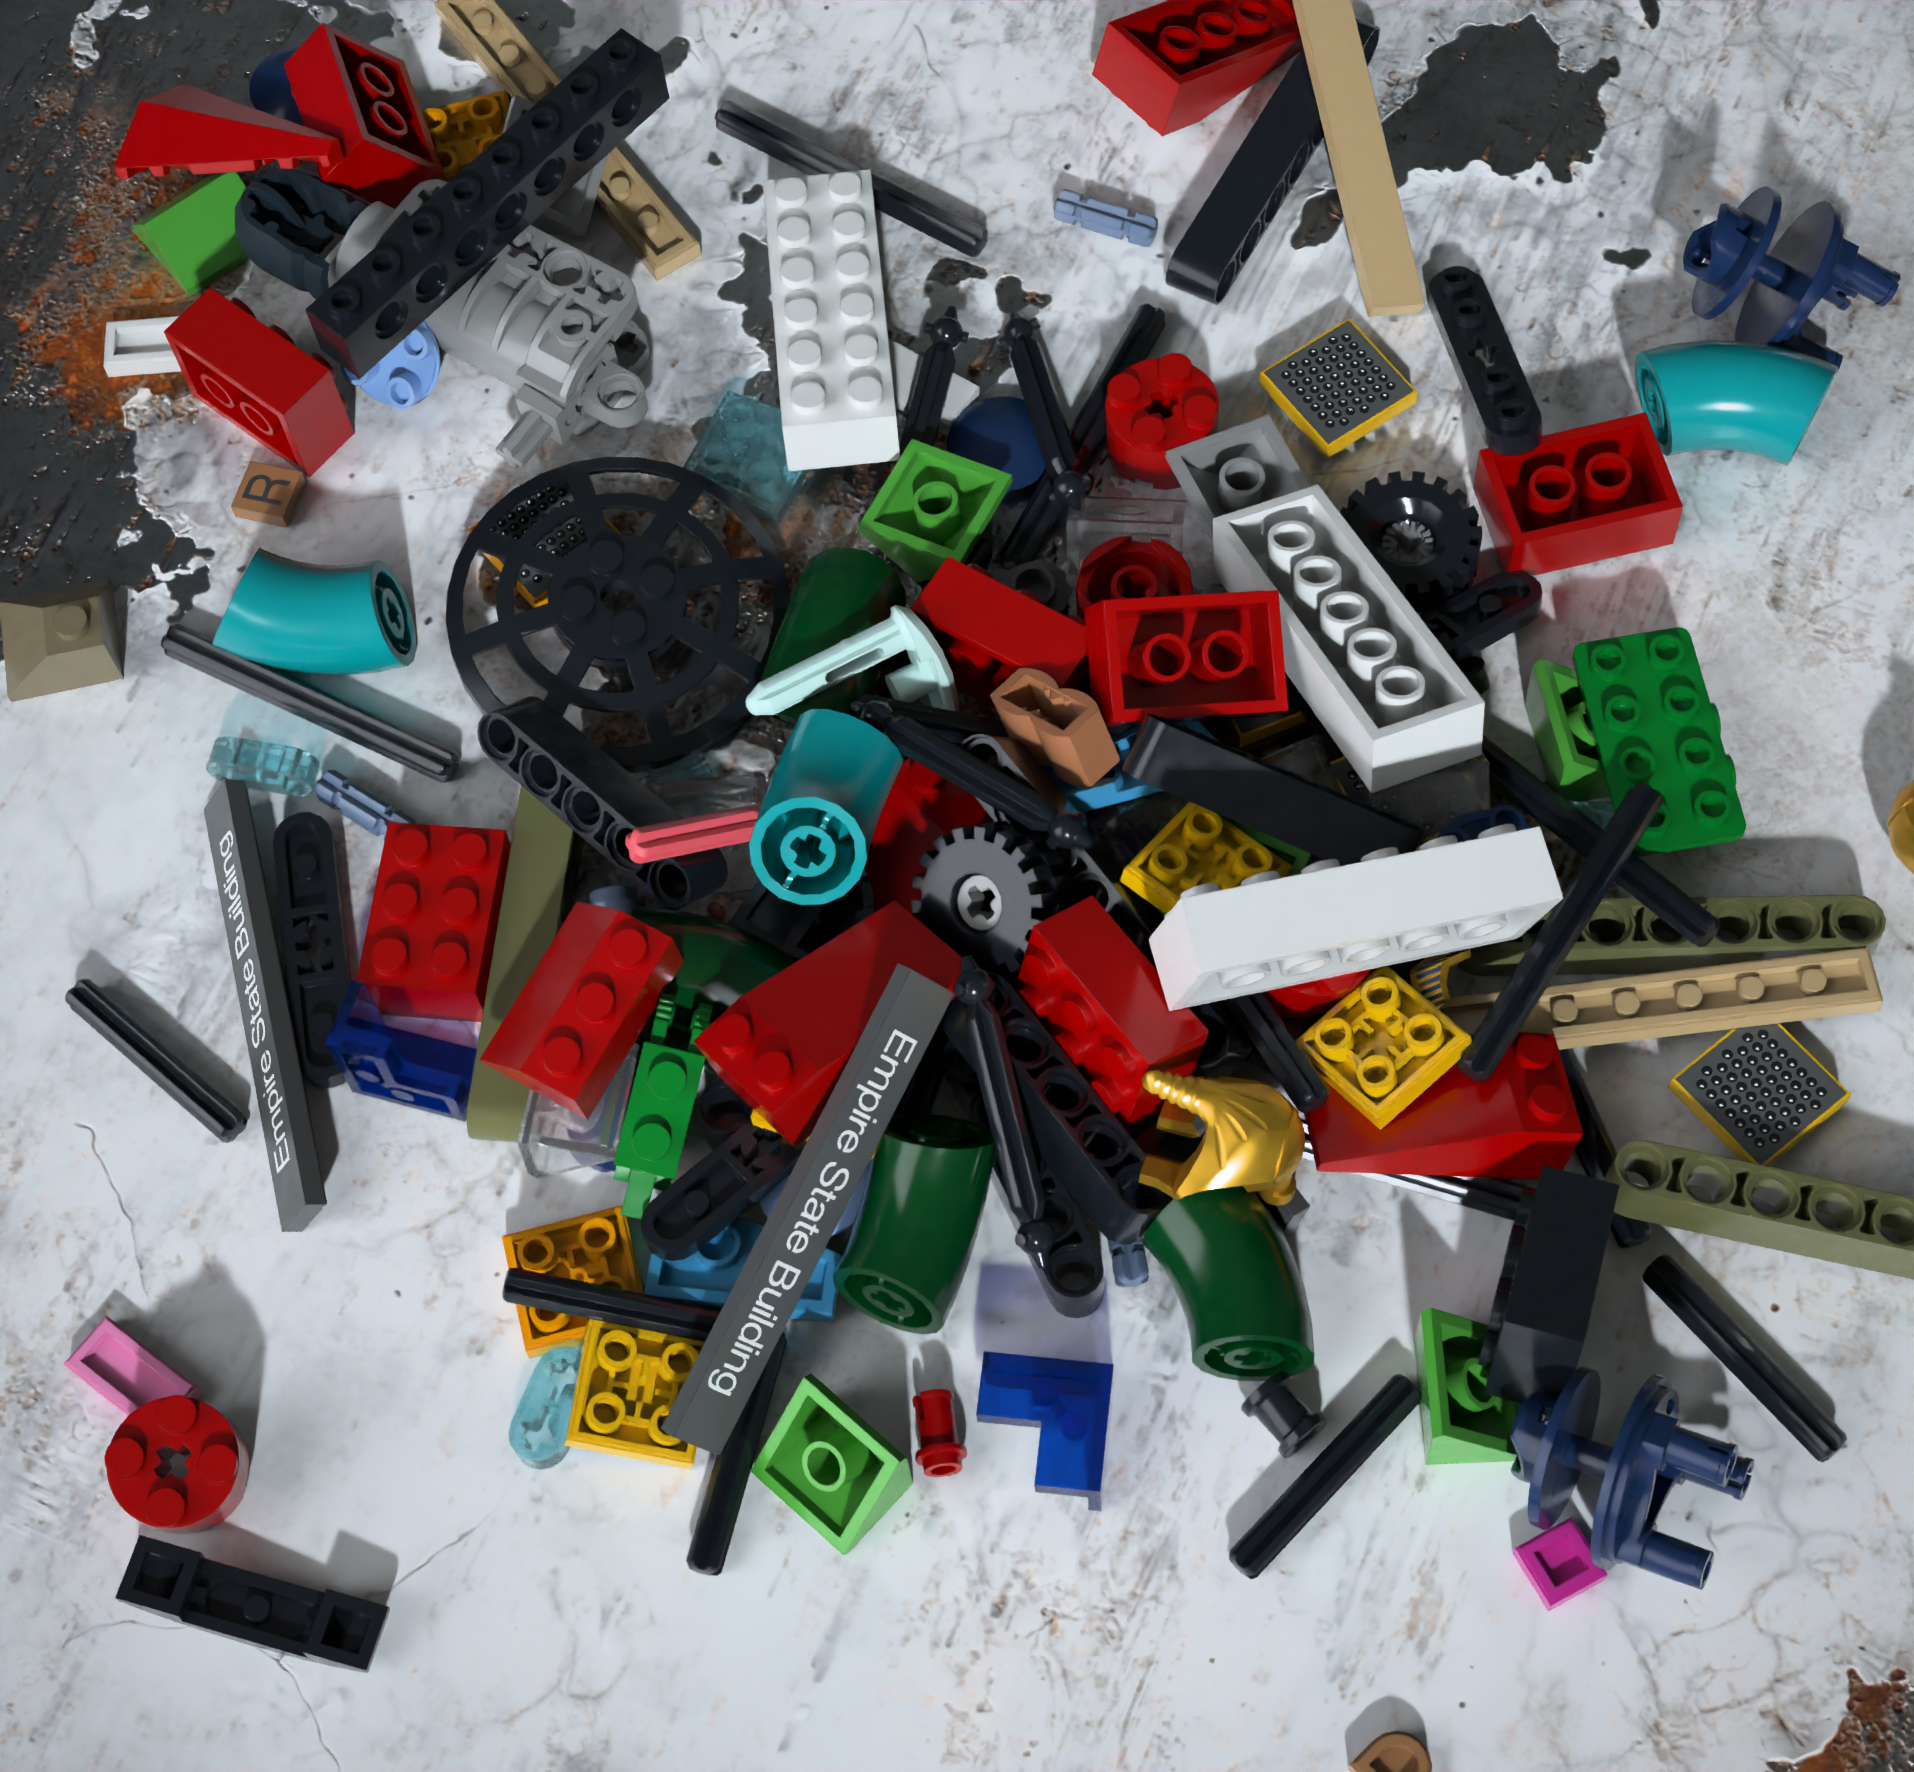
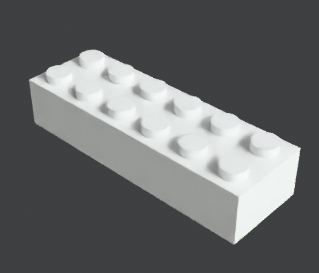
M871 169L763 180L781 420L788 472L898 461L900 449Z
M1318 484L1213 518L1214 573L1229 593L1279 591L1285 673L1371 793L1482 755L1485 701Z
M1504 824L1483 831L1478 835V839L1458 843L1456 836H1443L1424 843L1419 847V851L1399 854L1398 848L1389 847L1363 856L1359 863L1340 866L1337 859H1328L1305 867L1299 875L1280 878L1277 871H1268L1246 878L1239 887L1219 890V886L1216 883L1192 887L1180 895V900L1171 911L1164 915L1165 919L1148 939L1169 1011L1518 939L1563 899L1541 828L1539 826L1516 831L1514 824Z

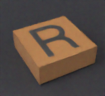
M250 461L231 505L235 517L287 528L306 484L302 471Z

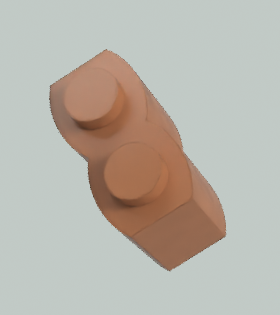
M1019 668L990 694L1008 736L1017 739L1025 745L1040 765H1051L1055 774L1063 781L1079 787H1092L1120 761L1119 754L1097 703L1089 695L1081 691L1059 688L1056 681L1045 672L1032 668Z

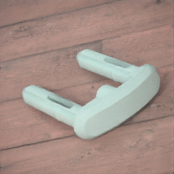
M898 605L890 608V618L759 682L746 697L745 701L748 711L753 715H775L903 650H907L911 663L885 676L887 687L893 699L910 703L920 699L921 704L925 706L960 712L953 673L943 650L919 617L910 608ZM901 753L903 761L909 758Z

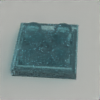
M729 390L683 468L702 474L730 491L755 515L780 524L810 471L809 469L788 472L781 410Z

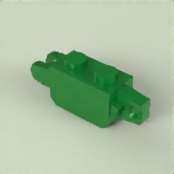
M661 993L650 1040H645L613 1163V1165H616L613 1179L628 1182L620 1215L636 1219L642 1218L644 1209L650 1202L653 1189L664 1191L670 1186L671 1180L676 1177L705 1061L704 1055L701 1054L694 1040L708 1027L713 1005L699 1003L698 1009L694 1011L690 1026L692 1035L688 1050L664 1045L667 1028L672 1024L676 1008L674 1004L675 996Z

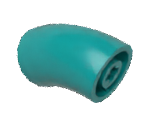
M1705 340L1676 343L1640 351L1635 359V377L1640 405L1643 413L1646 412L1662 454L1671 456L1700 450H1730L1769 458L1788 466L1799 447L1839 366L1805 353L1774 345L1745 341Z
M259 548L229 603L212 646L240 658L278 669L309 674L351 675L377 673L409 666L415 658L416 634L405 592L396 574L387 563L376 560L353 565H317L281 557Z
M810 709L800 714L767 788L749 842L751 866L761 884L778 898L799 905L826 904L844 896L860 880L878 819L903 763L899 749L885 734L851 715L829 709Z

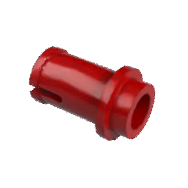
M947 1389L923 1391L920 1393V1396L915 1395L912 1399L916 1412L921 1448L916 1452L915 1459L918 1465L923 1466L924 1474L929 1477H945L960 1472L963 1468L962 1460L967 1456L966 1447L960 1444L958 1439L953 1405L954 1394Z

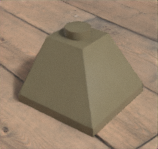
M110 578L0 601L7 693L11 702L124 679L114 590Z

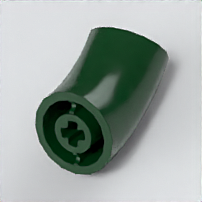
M843 546L823 550L811 558L794 590L760 682L890 618V608L892 606L905 607L906 591L899 575L883 559L862 549ZM886 659L775 715L766 716L793 726L796 725L800 714L810 709H829L855 717V713L850 708L852 701H858L860 696L864 694L874 695Z
M636 906L631 913L632 917L674 939L684 962L664 993L675 996L674 1004L676 1008L672 1024L669 1027L691 1034L690 1026L693 1014L698 1009L699 1003L713 1005L709 1027L739 997L797 962L768 941L737 926L708 916L680 910ZM658 1005L647 1023H654Z
M911 1113L892 1116L871 1157L868 1176L854 1225L843 1254L833 1273L834 1286L846 1301L880 1323L902 1331L931 1334L937 1333L944 1326L966 1272L987 1198L995 1154V1144L991 1130L965 1119L944 1115Z
M1243 1186L1201 1191L1185 1196L1180 1200L1173 1199L1151 1223L1143 1236L1142 1243L1157 1259L1180 1299L1191 1340L1192 1363L1203 1372L1216 1377L1238 1381H1266L1280 1371H1284L1289 1377L1306 1371L1314 1364L1315 1353L1312 1319L1304 1283L1284 1234L1274 1215L1258 1196L1257 1191L1247 1192Z

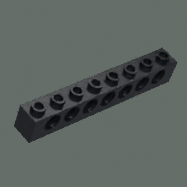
M620 28L305 309L320 349L356 377L362 378L670 98L661 55Z

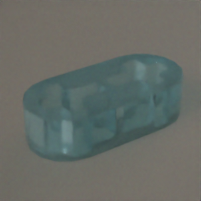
M226 736L219 737L214 741L206 764L207 772L221 782L224 779L244 780L248 789L291 796H307L312 793L320 769V762L317 758L299 748Z
M562 1346L554 1348L541 1357L511 1421L508 1433L510 1445L520 1461L530 1468L542 1470L554 1467L564 1459L570 1449V1446H565L564 1442L575 1385L566 1384L556 1402L554 1399L557 1394V1386L551 1376L554 1372L564 1374L569 1365L573 1366L577 1376L582 1352L573 1347ZM548 1413L552 1414L548 1422V1429L555 1438L551 1444L541 1442L536 1451H533L529 1440L525 1436L528 1430L538 1432L542 1428Z

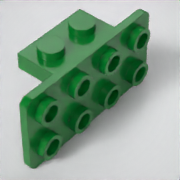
M1675 627L1583 642L1576 645L1573 650L1572 662L1614 813L1629 789L1638 782L1648 783L1652 789L1659 791L1663 796V804L1634 848L1633 853L1638 857L1740 840L1746 830V821L1736 791L1735 766L1731 756L1725 754L1720 737L1721 722L1716 705L1710 703L1690 633L1684 628Z

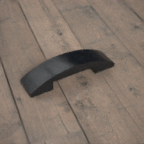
M142 1535L138 1537L115 1597L118 1601L143 1611L233 1641L306 1661L364 1673L369 1672L390 1612L389 1606L326 1589L325 1593L212 1561L206 1559L201 1552Z

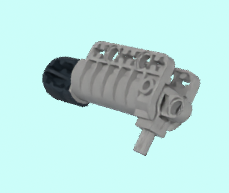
M276 169L260 175L242 193L235 206V233L243 251L253 263L268 274L300 291L309 292L313 298L317 299L448 182L439 179L424 181L413 188L399 206L394 209L380 201L370 205L366 202L355 200L351 194L314 175L293 169ZM529 225L425 320L436 338L438 348L519 390L515 400L521 418L496 447L497 454L506 458L507 464L515 469L519 466L523 468L547 437L564 445L570 438L571 433L576 436L584 435L592 431L601 422L616 428H628L639 423L648 411L645 388L638 376L650 361V348L644 331L637 326L636 322L630 320L638 308V297L632 279L625 273L532 225ZM333 232L344 236L325 259L315 255V253L320 255L335 238ZM511 246L518 250H524L531 246L534 257L527 253H520L514 258ZM537 259L542 262L540 269L537 263ZM565 268H573L582 273L577 281L567 285L553 280L555 274ZM594 279H595V283H596L597 290L594 289V288H592ZM600 292L611 297L620 292L622 300L619 302L611 299L605 305L602 302ZM631 343L634 345L635 352L633 354L623 352L620 356L616 355L614 345L624 349ZM626 391L637 395L631 405L625 408H613Z

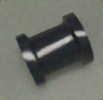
M1280 1371L1263 1382L1242 1404L1241 1410L1248 1417L1256 1416L1280 1443L1278 1451L1286 1459L1308 1444L1324 1428L1327 1419L1321 1412L1312 1413L1288 1386L1291 1378L1284 1371Z

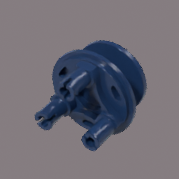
M1764 186L1751 193L1738 208L1722 203L1719 207L1717 220L1693 231L1683 253L1684 271L1697 277L1692 296V310L1694 314L1705 320L1717 317L1734 302L1752 278L1754 281L1746 296L1737 322L1735 341L1782 347L1811 355L1840 368L1843 359L1842 354L1802 334V325L1821 298L1843 311L1851 305V300L1846 298V296L1848 295L1855 299L1858 293L1874 301L1876 305L1883 307L1895 295L1899 286L1897 282L1901 278L1900 273L1891 271L1858 253L1859 246L1843 238L1844 228L1841 221V212L1837 206L1830 202L1821 201L1805 210L1788 227L1769 254L1766 251L1772 241L1781 214L1782 199L1780 193L1768 186Z
M1584 1366L1578 1368L1571 1375L1558 1398L1540 1392L1531 1393L1521 1404L1510 1432V1437L1517 1452V1457L1511 1467V1473L1517 1479L1530 1483L1528 1495V1519L1530 1524L1543 1530H1547L1554 1525L1566 1507L1581 1471L1603 1479L1596 1505L1591 1534L1590 1551L1593 1565L1603 1570H1610L1616 1563L1622 1564L1624 1562L1702 1590L1705 1587L1713 1565L1714 1552L1657 1531V1518L1674 1485H1682L1685 1480L1731 1495L1734 1499L1741 1501L1750 1484L1752 1475L1747 1473L1753 1471L1754 1459L1738 1456L1737 1444L1726 1443L1680 1427L1681 1424L1678 1419V1394L1676 1390H1673L1670 1378L1658 1373L1653 1374L1647 1379L1635 1397L1622 1424L1614 1447L1592 1440L1601 1390L1600 1376L1596 1370Z

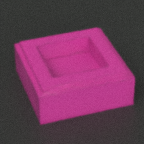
M1572 1517L1519 1545L1513 1552L1514 1557L1548 1611L1601 1583L1608 1575L1605 1570L1593 1565L1590 1545Z

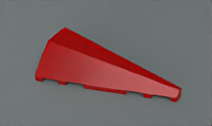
M182 84L140 101L114 167L119 179H128L147 169H150L153 177H162L170 174V167L191 170L192 174L195 175L256 171L261 166L272 163L275 159H277L281 169H293L299 166L298 160L321 162L323 167L342 162L345 159L338 138L190 85Z

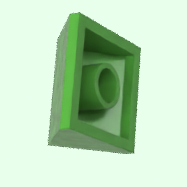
M237 172L212 173L131 224L134 233L189 297L250 259L243 251L235 233V206L246 189Z
M911 439L858 525L859 531L914 580L921 582L931 579L948 556L963 564L965 563L1013 482L1012 474Z
M1542 658L1533 664L1525 708L1548 786L1571 804L1610 797L1576 672L1571 668Z
M1428 1308L1420 1312L1414 1339L1418 1388L1421 1392L1420 1410L1425 1464L1515 1461L1517 1452L1510 1437V1432L1521 1403L1485 1394L1484 1391L1490 1368L1478 1365L1488 1325L1434 1308Z
M811 1373L802 1379L750 1470L842 1555L849 1553L913 1484L907 1457Z

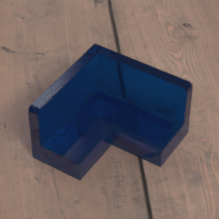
M352 980L325 1043L352 1092L466 1122L477 1049L387 1026L365 983Z
M984 1351L976 1411L977 1422L1041 1428L1034 1483L1035 1492L1087 1497L1088 1510L1102 1512L1114 1397V1364Z

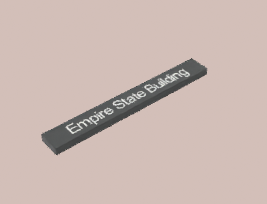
M224 779L204 808V815L282 1232H302L327 1204L247 786L244 780Z
M897 964L661 1427L663 1431L672 1437L720 1456L954 996V993L908 967Z

